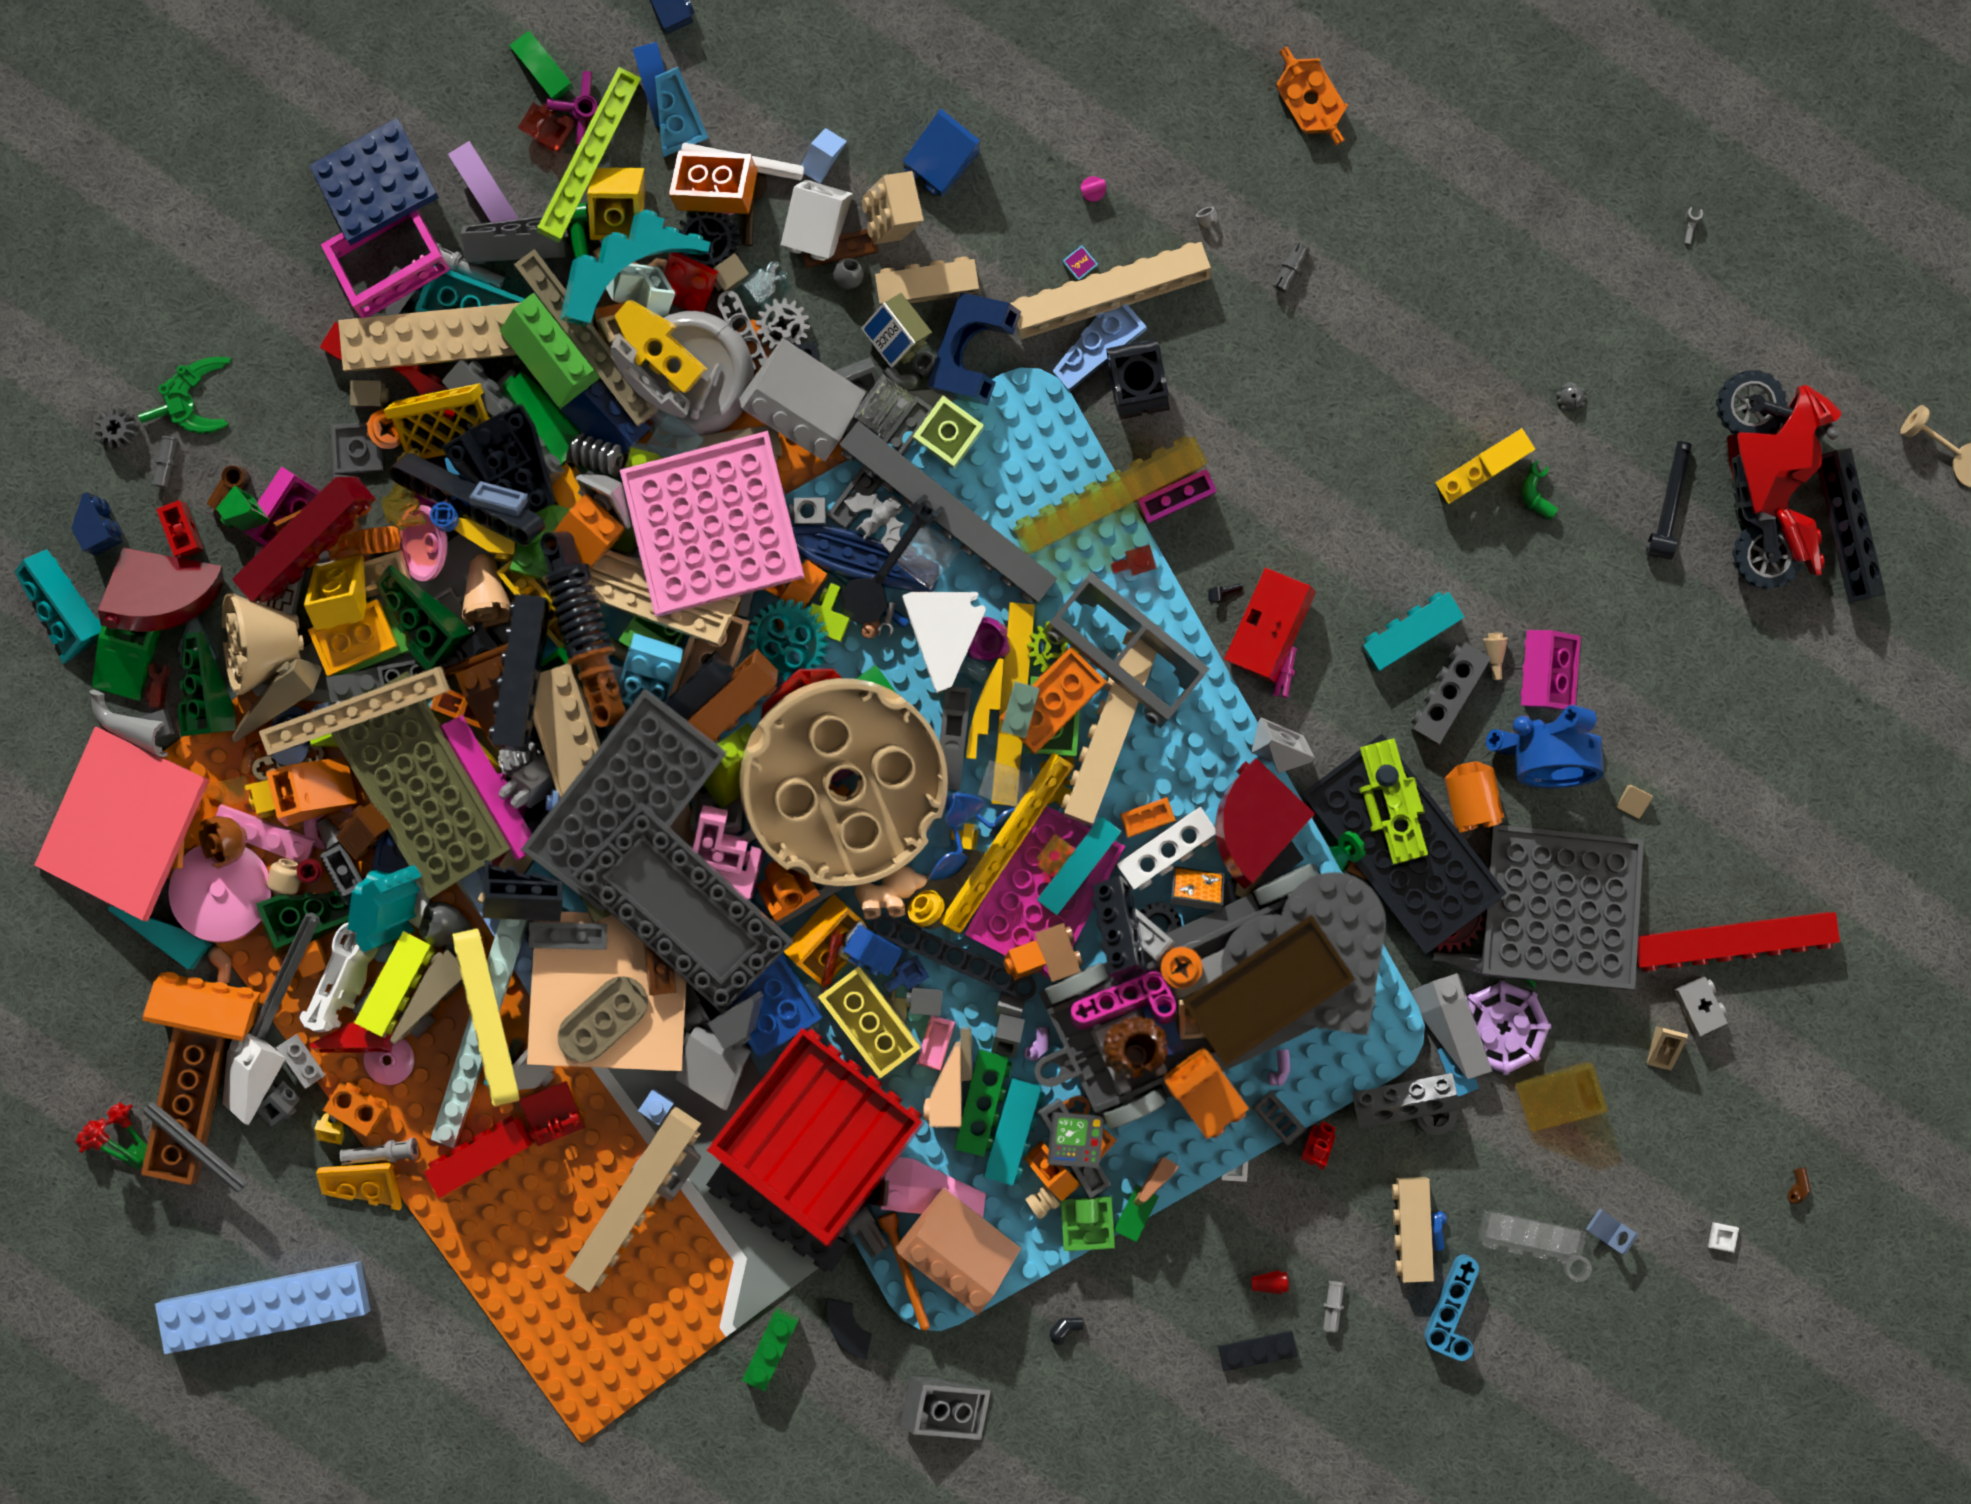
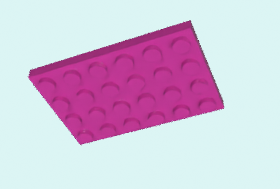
M1046 806L981 902L965 935L1006 956L1008 950L1035 940L1037 941L1034 933L1064 923L1065 928L1070 926L1075 941L1070 943L1073 948L1094 907L1092 897L1094 896L1093 885L1108 880L1125 846L1114 841L1062 910L1056 915L1037 899L1091 828L1064 817L1062 813ZM1045 965L1043 970L1037 973L1050 979Z

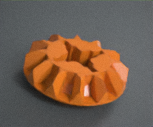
M384 409L370 415L371 417L366 424L368 430L366 435L370 437L372 444L379 446L381 449H393L399 446L401 440L392 418H386ZM401 419L404 427L406 428L404 420ZM392 423L388 430L391 434L380 436L382 431L380 425L384 426Z
M1177 947L1170 950L1164 956L1161 963V972L1165 981L1176 988L1184 989L1193 986L1202 974L1203 967L1200 957L1195 951L1186 947ZM1175 958H1178L1183 964L1192 961L1189 967L1186 968L1188 978L1181 972L1172 975V972L1177 968Z

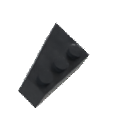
M484 860L482 918L560 921L563 904L562 881L534 873L528 876L515 872L516 868L508 866L507 869L493 866L492 861Z

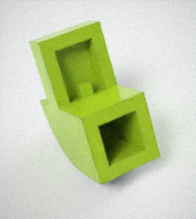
M831 583L829 588L824 587L819 601L823 602L822 606L812 603L810 614L812 616L817 613L820 614L816 621L818 623L825 622V625L821 627V631L829 633L825 637L842 643L851 619L833 611L841 587Z

